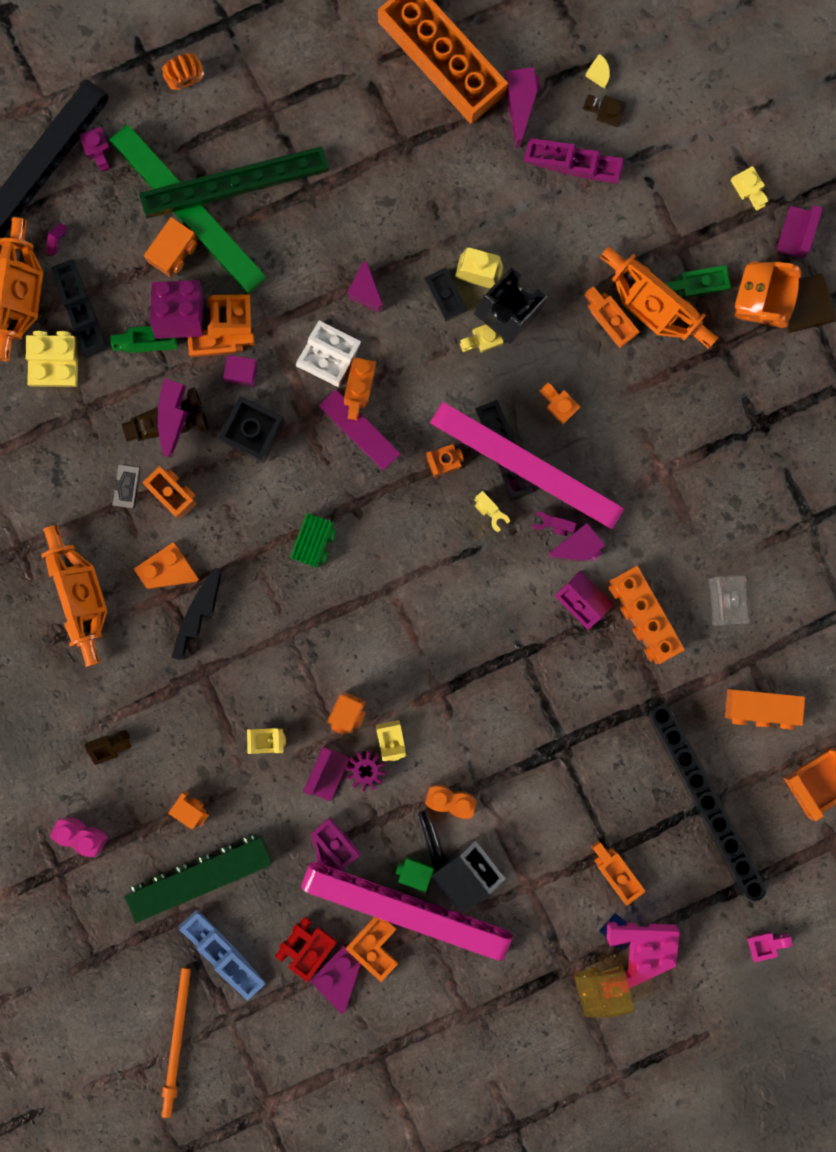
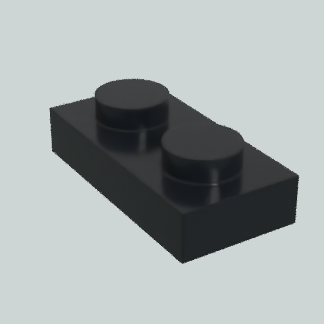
M446 267L424 278L445 322L467 311Z

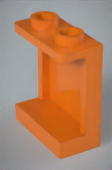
M829 748L783 778L808 818L813 821H818L824 817L822 813L836 805V748Z

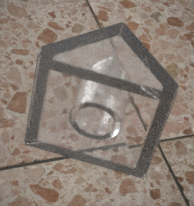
M719 576L708 579L712 626L750 623L746 576Z

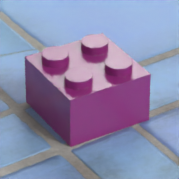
M200 280L152 282L150 324L155 339L203 337L204 296Z

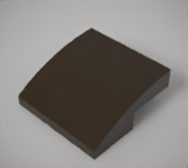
M822 273L799 279L797 301L787 327L789 333L835 322L836 318L831 297Z

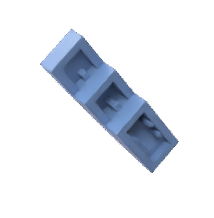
M197 909L179 925V930L196 945L197 951L214 965V970L247 1001L266 984L236 948Z

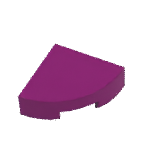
M59 223L48 233L47 254L54 256L60 248L57 247L61 236L64 238L66 236V225Z

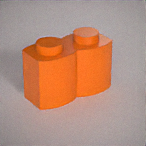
M430 784L425 799V804L429 808L439 812L449 811L454 816L462 819L473 817L477 803L473 795L464 791H452L441 784Z

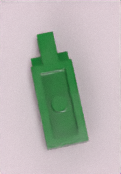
M727 265L683 272L678 276H674L673 282L665 283L681 298L723 292L731 289Z
M151 326L130 327L124 334L111 335V346L113 351H124L126 353L178 349V338L155 339Z

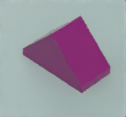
M367 261L361 263L349 288L348 299L379 313L383 311V305Z

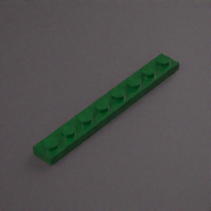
M321 146L140 192L139 198L146 219L326 173L329 172V165Z

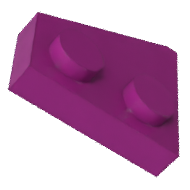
M331 817L310 833L312 843L316 848V859L320 864L342 871L361 855L360 851Z
M344 944L309 981L343 1014L361 963L346 950V945Z

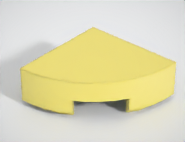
M599 54L585 76L605 89L609 80L610 70L607 61L602 55Z

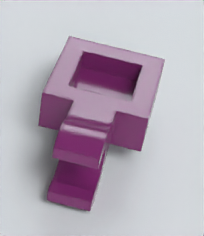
M98 127L80 134L79 137L88 159L95 158L101 172L110 169L105 154L111 152L103 129Z
M540 511L535 513V516L542 518L543 523L541 525L532 524L534 530H542L548 527L553 529L554 534L564 537L567 534L574 533L576 523L554 516L551 517Z

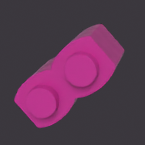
M63 817L57 820L50 835L56 843L67 847L72 846L76 852L86 857H95L100 854L108 839L107 835L100 829L86 827L83 822L74 817Z

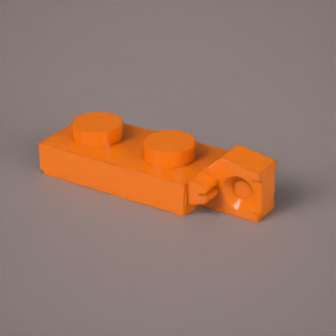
M594 286L585 292L584 296L590 302L588 308L591 314L619 348L623 347L640 333L611 296H608L606 293L600 295Z
M208 330L203 331V337H188L190 358L236 354L243 352V347L255 346V336L253 333L251 335H221L219 338H211L208 336Z
M353 357L344 396V405L349 406L348 419L357 420L360 408L366 409V406H368L376 361Z
M599 840L591 845L598 855V858L594 860L598 869L626 906L646 892L616 851L612 848L606 850Z

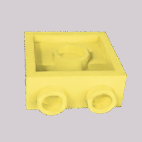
M33 331V336L26 335L27 385L30 387H77L78 339L75 336H71V333L67 331H58L57 336H47L48 333L44 331Z

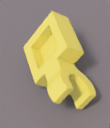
M753 166L732 177L731 182L742 200L749 197L756 211L766 206L765 203L768 202V199L761 191L765 185Z
M485 324L473 329L474 336L462 339L460 346L463 352L479 347L480 352L483 353L503 345L504 342L501 336Z
M483 491L475 497L474 500L477 502L475 507L482 515L488 514L492 518L491 525L496 532L501 530L496 524L498 519H503L507 524L510 522L508 516L503 514Z

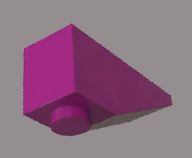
M534 67L505 72L504 79L508 82L506 96L515 149L521 147L537 90H540L539 75H535Z

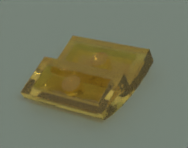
M623 966L599 972L597 967L574 973L585 1017H614L635 1012Z

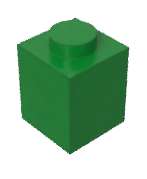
M406 855L404 861H399L395 874L399 875V883L426 892L434 866Z

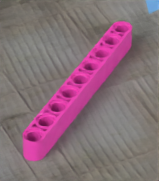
M441 402L430 421V424L612 530L624 511V508L444 402Z
M317 862L309 863L301 884V888L309 894L495 960L502 961L505 959L513 939V935L509 931Z

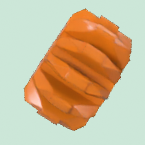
M192 53L172 57L162 67L165 81L174 90L188 88L196 82H200L204 76L201 62L196 54Z

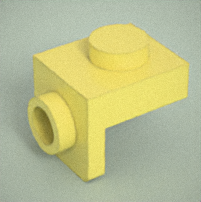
M400 720L377 724L376 730L382 760L397 761L400 758L406 757Z
M247 729L248 754L283 753V747L286 745V736L283 733V729Z

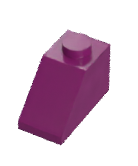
M586 523L547 555L551 559L585 562L590 559L593 562L603 554L600 549L605 544Z

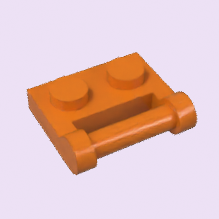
M211 295L208 297L207 306L210 309L209 337L251 335L250 295ZM221 307H226L227 323H220L219 309Z

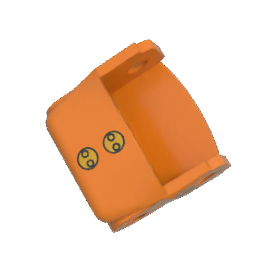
M753 261L747 264L735 303V316L745 321L757 322L766 326L788 327L797 301L799 278L802 275L800 267L782 262Z

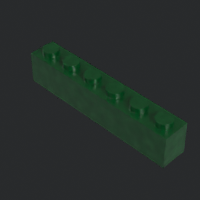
M252 834L243 838V843L234 847L233 843L220 848L221 853L215 856H211V853L205 854L197 858L198 863L189 866L187 862L174 868L175 873L167 876L166 872L153 877L152 883L144 885L143 882H140L130 887L131 892L124 897L135 924L271 866L274 861L263 835L256 837V834Z

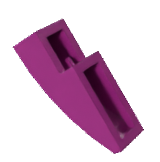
M164 378L158 405V430L163 455L173 458L188 412L179 409L187 386Z

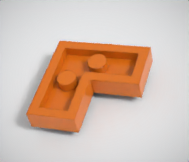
M373 917L346 946V950L382 982L398 965V962L381 947L395 932L397 927L391 922Z

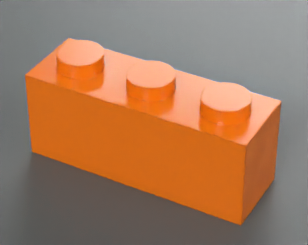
M727 689L725 718L732 719V724L747 725V721H756V726L771 727V723H778L781 729L795 730V725L803 726L805 697Z

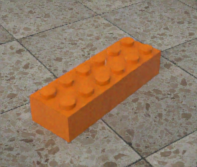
M388 0L378 9V23L471 125L506 95L508 82L433 0Z

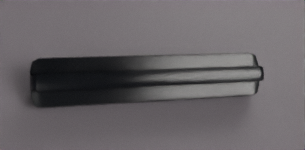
M426 809L420 811L418 816L436 871L446 860L431 811Z

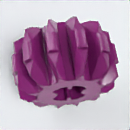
M367 750L366 758H363L362 752L358 751L359 761L354 757H350L349 761L355 766H346L347 771H354V773L347 776V780L357 779L352 785L354 788L358 786L359 782L363 783L361 791L366 790V784L368 783L371 790H375L374 780L380 785L383 783V780L377 775L385 776L387 774V771L378 769L386 765L385 761L376 763L380 754H375L374 758L371 759V750ZM370 765L372 767L370 772H373L372 775L366 774L362 776L360 767Z

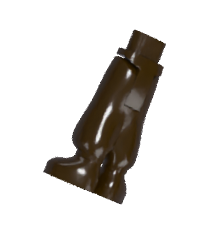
M196 388L188 389L186 399L182 400L179 409L186 412L202 409V402ZM158 407L131 417L129 422L122 423L127 442L135 439L140 442L159 437ZM203 410L186 417L181 434L188 432L192 427H196L200 432L208 431V423Z

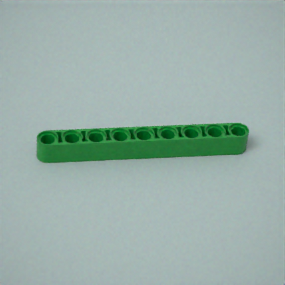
M128 124L109 139L115 149L152 189L180 183ZM202 205L173 212L188 229L195 233L201 244L248 295L266 280L261 270Z

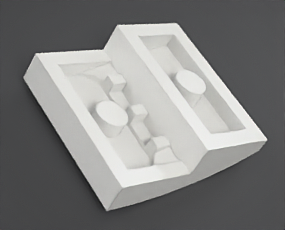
M318 321L308 338L306 347L297 360L296 366L339 387L353 357L357 353L361 341Z

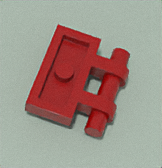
M304 916L299 923L294 925L292 928L293 932L286 941L283 940L279 945L280 950L275 957L281 962L284 961L287 955L293 960L288 968L308 982L335 946L337 940L318 926L311 934L307 928L312 921ZM302 938L306 943L300 951H297L294 946Z

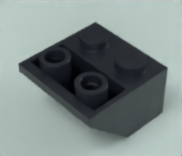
M476 840L463 844L430 875L460 914H463L489 896L505 880V877Z

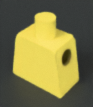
M466 248L460 255L454 279L491 288L501 278L503 271L501 258L495 254Z

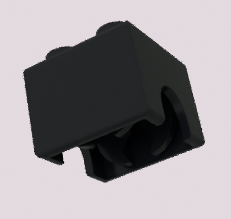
M512 267L483 295L474 312L476 317L509 344L532 322L548 299L539 289L536 290L535 294L525 292L519 284L521 274Z

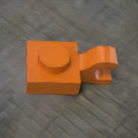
M547 383L540 390V393L551 402L546 408L562 425L580 408L565 390L558 394L550 383Z

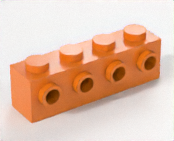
M638 566L609 580L611 584L609 590L615 599L619 598L623 606L620 609L627 620L631 619L634 625L632 631L638 641L642 640L645 644L646 649H644V652L650 662L654 661L655 664H661L685 650Z
M347 692L341 693L327 721L332 724L331 729L343 735L347 731L351 733L354 728L358 729L366 715V712L362 711L366 701Z

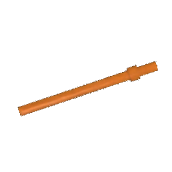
M182 967L167 1079L162 1091V1097H164L162 1117L171 1118L173 1101L177 1097L178 1086H176L190 983V967Z

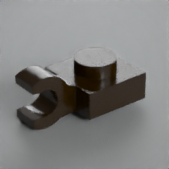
M588 94L583 109L597 113V121L618 128L627 102L606 95L600 101L596 96Z
M122 730L113 739H110L109 735L85 743L86 751L94 764L98 765L117 758L118 751L131 748L128 740L130 735L127 730Z

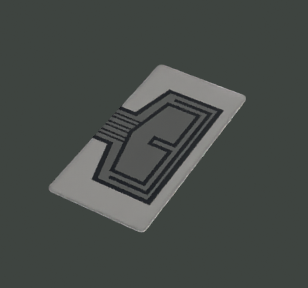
M118 466L113 506L133 508L139 467Z

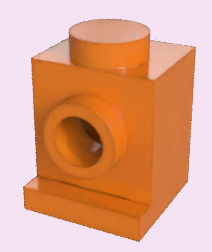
M454 444L426 453L434 478L461 469L460 463L464 461L460 448L455 449ZM442 456H450V462L444 463L441 459Z
M185 791L180 795L168 814L193 830L197 825L202 827L209 814L203 809V803L193 797L191 799L187 798L190 793Z

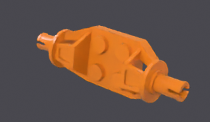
M18 217L12 218L10 238L0 239V245L2 246L0 254V361L10 362L12 341L22 340L23 334L38 319L43 270L33 253L34 245L25 241L28 221ZM17 251H22L25 263L17 261ZM10 320H19L13 331L7 330Z
M608 246L600 256V259H603L616 270L612 281L616 282L621 304L659 336L678 337L685 341L688 336L691 337L693 335L707 349L714 344L719 337L702 325V320L706 316L705 313L700 315L688 301L686 302L650 272L649 268L635 260V254H632L629 259H624L611 246ZM626 271L636 281L631 289L624 277ZM679 317L690 326L686 329L673 325V323Z
M58 525L46 527L43 529V532L45 533L49 550L42 553L41 557L46 559L49 577H53L67 620L64 625L71 640L69 646L81 648L86 667L99 664L101 660L99 659L94 642L103 637L101 631L106 618L107 607L94 566L75 551L74 545L63 544ZM65 555L74 566L66 567L60 556ZM92 620L90 634L85 636L83 623Z

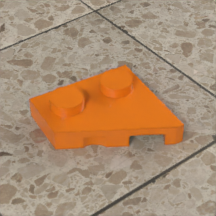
M172 542L134 568L147 589L197 583L200 581L175 542Z

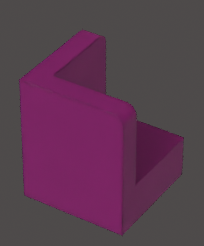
M228 355L223 376L225 382L254 387L258 368L256 359Z

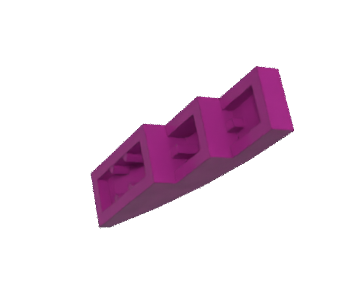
M529 138L524 157L525 163L541 168L619 184L624 166L623 158L600 155L599 151L576 148L575 144Z
M336 389L318 405L382 471H385L401 455L360 412L357 420L348 419L349 406L344 405V397Z

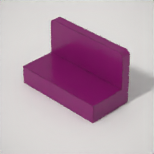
M813 205L807 211L791 206L788 209L776 250L803 259L810 252L823 208Z
M579 571L554 595L587 630L598 622L613 606V603L582 571Z
M323 746L303 792L331 801L349 762V756Z

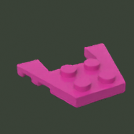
M616 922L607 924V941L609 945L614 946L630 942L627 971L604 976L603 992L606 998H610L676 967L680 933L676 925L648 924L647 927H637L635 923H627L626 926H618Z

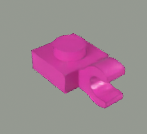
M771 931L746 936L754 962L778 957L777 949L793 946L791 936L788 933L777 935L774 938Z

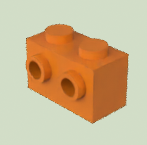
M170 217L144 254V257L149 264L172 278L174 273L178 274L181 271L186 256L188 254L191 255L195 251L198 239L193 231Z
M159 466L142 483L176 518L181 520L198 504L193 499L196 495L186 485L182 488L176 482L179 477L170 468L165 471Z

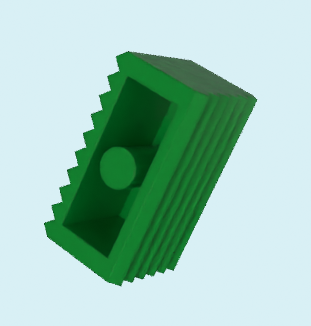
M306 513L290 559L316 569L319 568V565L324 566L329 553L325 551L328 542H333L337 532L334 529L335 524Z

